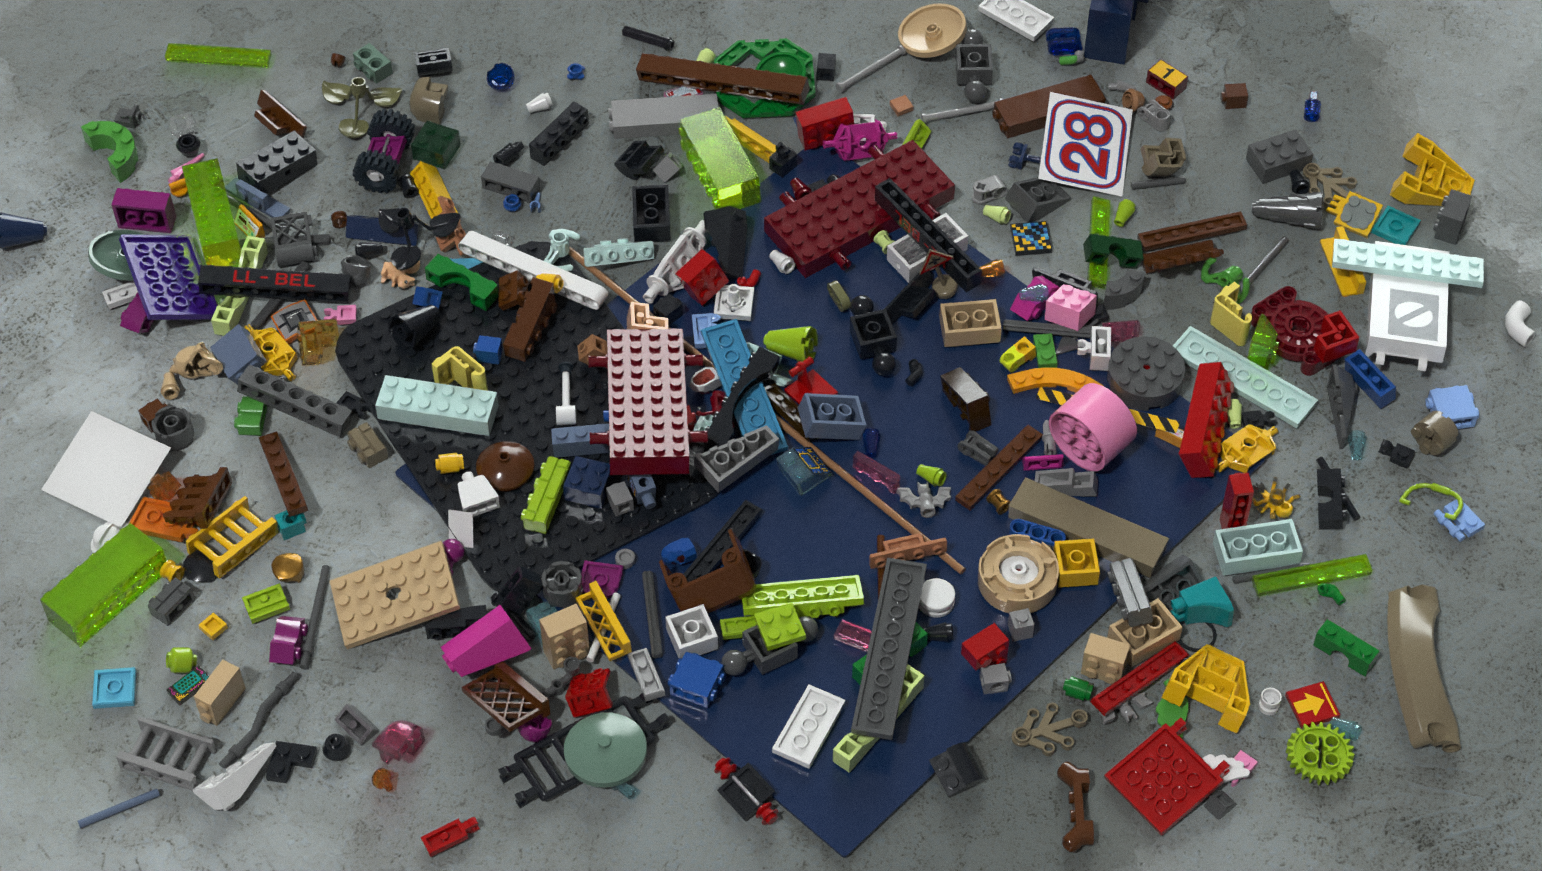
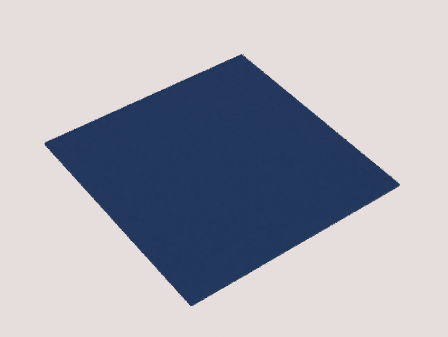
M822 145L809 150L803 149L797 154V166L782 178L774 172L732 205V207L746 211L747 234L743 277L748 279L754 269L761 272V276L754 287L751 321H737L746 343L750 342L764 349H767L763 343L764 336L769 331L811 326L817 330L818 345L814 346L813 349L816 355L813 360L814 363L806 368L807 373L812 369L815 370L838 391L837 395L858 396L866 427L859 440L815 438L810 440V442L930 540L946 538V553L966 568L963 574L960 575L937 555L908 561L927 564L924 582L929 579L939 578L946 580L953 586L955 590V604L949 614L935 618L927 616L919 608L916 622L923 629L947 622V624L952 623L953 640H949V642L927 640V646L913 657L909 655L907 665H910L924 675V688L896 719L892 740L879 738L850 773L833 762V749L845 735L851 733L860 685L852 678V664L867 654L878 604L877 568H870L869 556L870 554L877 553V535H884L885 541L912 534L828 466L827 468L831 473L812 474L793 450V448H804V446L782 428L788 450L768 456L720 491L719 495L706 505L594 562L616 565L615 555L621 549H630L635 554V564L631 568L623 570L620 587L617 591L621 597L614 613L631 642V651L634 652L647 648L665 691V696L656 699L725 758H730L731 763L736 764L739 770L749 763L776 792L772 797L836 853L846 858L935 774L929 761L930 759L947 751V748L961 742L968 743L1117 602L1116 596L1118 595L1114 596L1112 584L1114 583H1109L1107 572L1110 571L1109 564L1112 561L1097 555L1100 570L1098 585L1058 588L1057 583V589L1051 601L1040 610L1030 613L1034 622L1033 638L1013 642L1008 628L1009 613L993 607L981 594L978 586L980 557H982L991 542L1009 535L1010 523L1014 519L1008 517L1009 510L1001 515L996 512L993 504L988 503L986 500L989 493L971 511L955 501V496L985 465L959 451L957 445L966 438V434L969 432V423L967 420L961 419L960 414L962 412L960 409L953 407L942 391L940 375L961 367L966 373L970 374L974 382H978L984 392L986 391L989 394L992 425L977 431V433L998 448V453L1027 425L1043 434L1044 421L1049 420L1050 416L1062 405L1036 399L1039 388L1013 394L1007 381V375L1038 368L1036 357L1031 361L1028 360L1021 364L1014 372H1009L999 362L1003 353L1024 336L1034 345L1033 335L1037 333L1003 330L1005 319L1027 321L1010 310L1018 293L1025 290L1028 286L968 244V248L964 252L982 269L981 284L967 293L958 285L955 295L948 299L935 297L915 318L900 316L892 325L897 336L896 351L890 354L896 360V368L888 376L876 374L872 368V361L875 356L860 359L850 334V317L854 315L850 309L843 312L838 309L829 295L827 284L837 280L849 297L850 302L856 296L866 295L874 303L873 312L883 310L909 283L887 261V254L882 252L880 245L872 242L846 256L851 262L848 269L845 267V270H842L835 262L807 278L796 267L788 274L781 273L769 257L773 250L783 252L764 232V217L785 207L779 200L782 193L789 192L796 201L790 185L793 178H799L806 185L822 179L827 183V178L832 174L842 177L861 167L852 160H842L834 147L824 149ZM901 227L889 233V237L893 241H897L907 235ZM706 232L704 234L706 244L703 250L715 258L722 269L717 258L719 253L711 243L713 240L711 234ZM659 264L624 290L639 303L649 304V311L653 314V306L659 299L665 296L657 295L653 303H647L643 295L649 289L647 278L654 274ZM940 267V270H941V272H942V275H943V274H947V273ZM935 268L930 271L933 280L938 277ZM726 276L729 280L726 285H738L737 279ZM685 288L669 292L668 294L678 298L683 304V316L669 327L671 329H683V339L695 348L692 315L714 313L716 294L702 306L689 296ZM618 295L607 306L623 328L627 329V315L630 304ZM996 299L1002 328L1000 342L944 347L939 319L940 304ZM1046 308L1037 319L1033 318L1028 321L1055 324L1045 320ZM720 319L715 324H721L731 319ZM1052 335L1055 352L1063 336ZM1079 337V338L1076 340V341H1078V340H1080V339H1083V340H1086L1087 342H1090V338H1081V337ZM707 348L697 349L705 357L712 361ZM684 349V353H686V355H691ZM1078 349L1056 355L1057 368L1084 374L1110 390L1111 387L1107 381V371L1090 370V353L1078 355ZM782 355L777 374L793 380L792 383L798 380V374L791 377L789 370L794 368L799 361ZM912 359H917L921 364L923 375L913 386H909L905 382V379L911 374L908 363ZM705 365L686 366L685 368L687 406H690L691 413L695 412V415L696 411H701L702 413L711 411L710 398L712 392L717 390L723 391L722 385L713 391L709 390L707 392H695L689 387L693 375L705 368ZM770 379L766 382H763V386H769L773 384L775 380ZM779 385L777 386L784 391V389L789 385H785V387ZM1056 385V388L1043 387L1071 395L1075 394V392L1067 390V387ZM1179 395L1173 403L1161 409L1160 406L1149 407L1148 411L1130 407L1128 409L1180 421L1178 428L1184 431L1190 402ZM773 408L774 413L777 414L780 418H782L786 423H788V422ZM736 423V426L733 428L735 440L742 437ZM1136 424V438L1103 469L1095 471L1098 479L1097 496L1071 497L1168 537L1169 541L1165 552H1163L1159 559L1160 561L1224 501L1229 475L1243 472L1229 467L1218 472L1215 468L1213 477L1191 478L1179 455V447L1155 437L1156 428ZM1225 427L1224 437L1222 438L1221 443L1233 435V433ZM1041 440L1025 457L1044 456V442ZM1056 444L1057 452L1055 455L1063 454L1064 456L1062 468L1025 471L1021 460L991 491L1000 489L1004 498L1012 501L1025 477L1035 481L1036 471L1074 468L1075 473L1090 471L1072 462ZM1218 453V458H1217L1218 464H1219L1220 462H1222V459H1221V456H1220L1219 453ZM1266 457L1249 467L1247 472L1249 476L1265 462ZM406 464L395 471L396 477L434 508ZM923 464L925 466L942 468L947 474L944 484L942 486L930 484L916 474L918 466ZM917 482L920 484L928 482L930 494L933 497L937 495L939 487H951L949 493L951 499L944 502L943 508L936 506L934 516L925 518L921 516L919 507L910 509L906 502H900V495L896 491L897 488H910L911 492L919 497ZM747 500L762 509L761 515L739 540L743 549L754 553V555L761 559L762 565L759 575L755 579L756 584L859 575L864 605L844 606V613H840L837 616L828 614L813 618L818 625V634L815 639L810 642H796L798 645V658L762 675L755 663L751 661L747 663L745 671L740 675L731 676L724 671L726 674L725 680L717 688L716 699L714 702L711 701L708 708L670 695L668 680L671 674H675L679 658L667 633L665 617L678 613L680 610L666 584L659 561L663 560L661 557L663 548L681 538L690 539L698 557L742 503ZM695 560L682 565L664 563L672 574H684ZM721 562L715 570L724 567L723 562ZM644 571L653 572L663 655L661 658H653L651 654L642 578ZM1138 573L1140 579L1144 577V575ZM543 587L538 594H536V596L541 601H543L548 607H550L554 612L564 609L563 607L549 606L543 594ZM591 598L583 601V604L593 607L594 600ZM740 599L709 613L708 616L718 636V649L700 656L709 660H716L721 664L722 657L726 652L730 650L746 651L742 638L723 640L720 628V619L745 617L742 600ZM594 613L592 620L601 623L603 616ZM587 622L589 642L593 643L595 635ZM995 623L1009 639L1008 656L1005 666L1006 670L1011 673L1012 682L1008 685V691L983 694L980 681L981 668L975 670L961 654V647L964 641ZM607 630L604 637L609 638L612 632ZM610 644L609 651L611 654L621 650L618 645ZM600 645L599 650H600L603 654H605L604 651H603V649H602V647H601V645ZM627 654L613 660L617 666L638 683ZM808 685L846 700L844 708L810 769L772 753L774 744Z

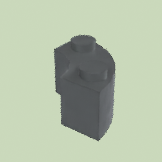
M1127 269L1126 274L1121 279L1107 281L1104 308L1106 310L1125 307L1127 303L1135 301L1143 290L1146 272Z

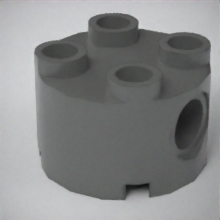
M558 561L550 564L549 568L545 569L542 573L543 594L549 606L564 608L577 604L576 597L582 595L583 592L582 576L578 568L574 567L570 562Z

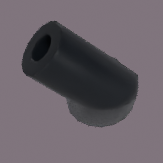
M912 359L908 363L911 374L905 379V382L909 386H913L923 375L921 364L917 359Z

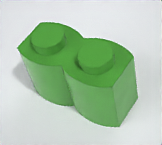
M243 396L241 402H238L237 412L239 414L238 417H235L234 427L238 430L239 435H262L267 405L248 396Z

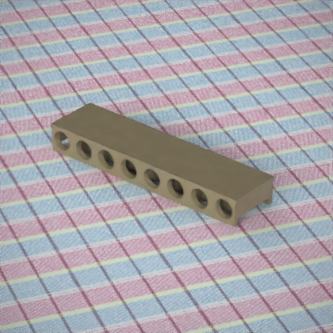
M1026 477L1009 504V518L1014 520L1022 519L1061 530L1065 533V540L1094 538L1098 556L1112 562H1121L1124 559L1131 558L1137 572L1151 578L1152 572L1163 552H1165L1169 541L1168 537Z

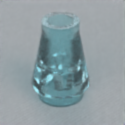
M1042 284L1020 289L1019 296L1021 300L1043 302L1048 299V288Z
M1354 430L1348 436L1351 459L1353 460L1363 459V452L1367 441L1363 431Z
M1333 717L1330 722L1331 729L1334 730L1338 727V733L1345 732L1344 737L1350 739V741H1356L1361 734L1362 726L1358 725V722Z

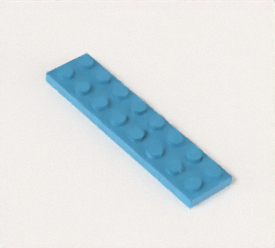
M737 319L701 329L702 338L726 396L730 395L733 383L735 381L738 382L740 372L744 366H748L751 356ZM761 383L744 395L737 405L734 418L742 437L746 433L767 425L779 438L778 450L771 454L773 455L788 450V445L763 383Z

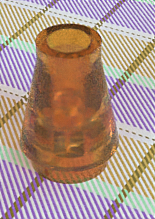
M995 259L980 266L982 269L981 277H999L1001 274H1005L1002 259Z

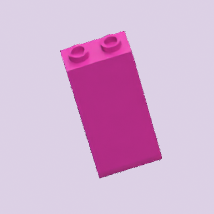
M499 605L441 646V649L444 652L442 658L453 673L457 671L463 677L531 650V647L501 605Z

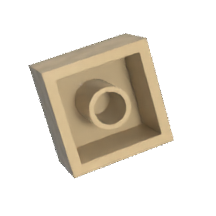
M1091 633L1084 651L1081 674L1088 678L1103 680L1109 684L1115 683L1123 677L1130 644Z

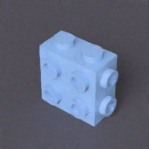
M1467 385L1435 388L1430 390L1428 398L1425 400L1426 408L1430 409V412L1440 411L1445 418L1450 417L1457 429L1475 427L1476 421L1479 419V410L1477 407L1475 408L1473 394L1469 392Z

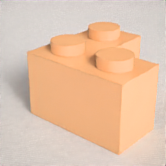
M630 302L627 315V329H669L668 318L650 316L649 304Z

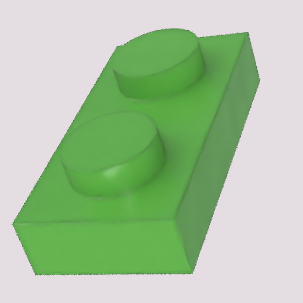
M1052 333L1033 335L1038 368H1057Z

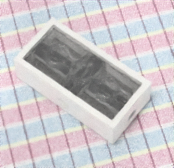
M947 213L933 220L963 251L967 250L968 235ZM907 234L887 246V261L910 283L920 272L927 253Z

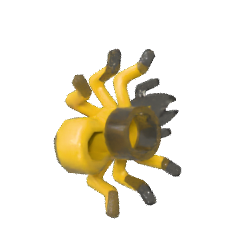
M1277 477L1273 478L1270 493L1267 492V487L1262 482L1260 485L1256 483V486L1253 485L1255 494L1252 499L1254 506H1259L1268 502L1263 508L1258 507L1257 510L1263 514L1269 507L1270 519H1274L1275 514L1279 518H1288L1293 511L1291 503L1294 499L1301 497L1298 494L1285 501V493L1290 484L1287 483L1283 490L1275 489Z

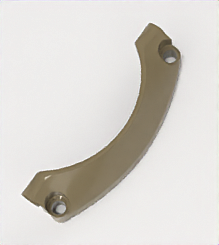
M1419 585L1413 588L1405 586L1396 589L1388 594V642L1395 686L1410 743L1415 749L1432 744L1434 747L1442 745V750L1447 753L1457 752L1461 749L1458 724L1442 684L1434 647V624L1440 612L1437 589L1426 585Z

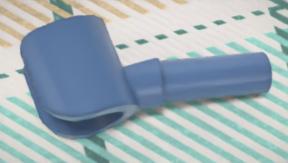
M539 192L536 193L535 201L530 203L531 212L535 207H538V213L541 212Z

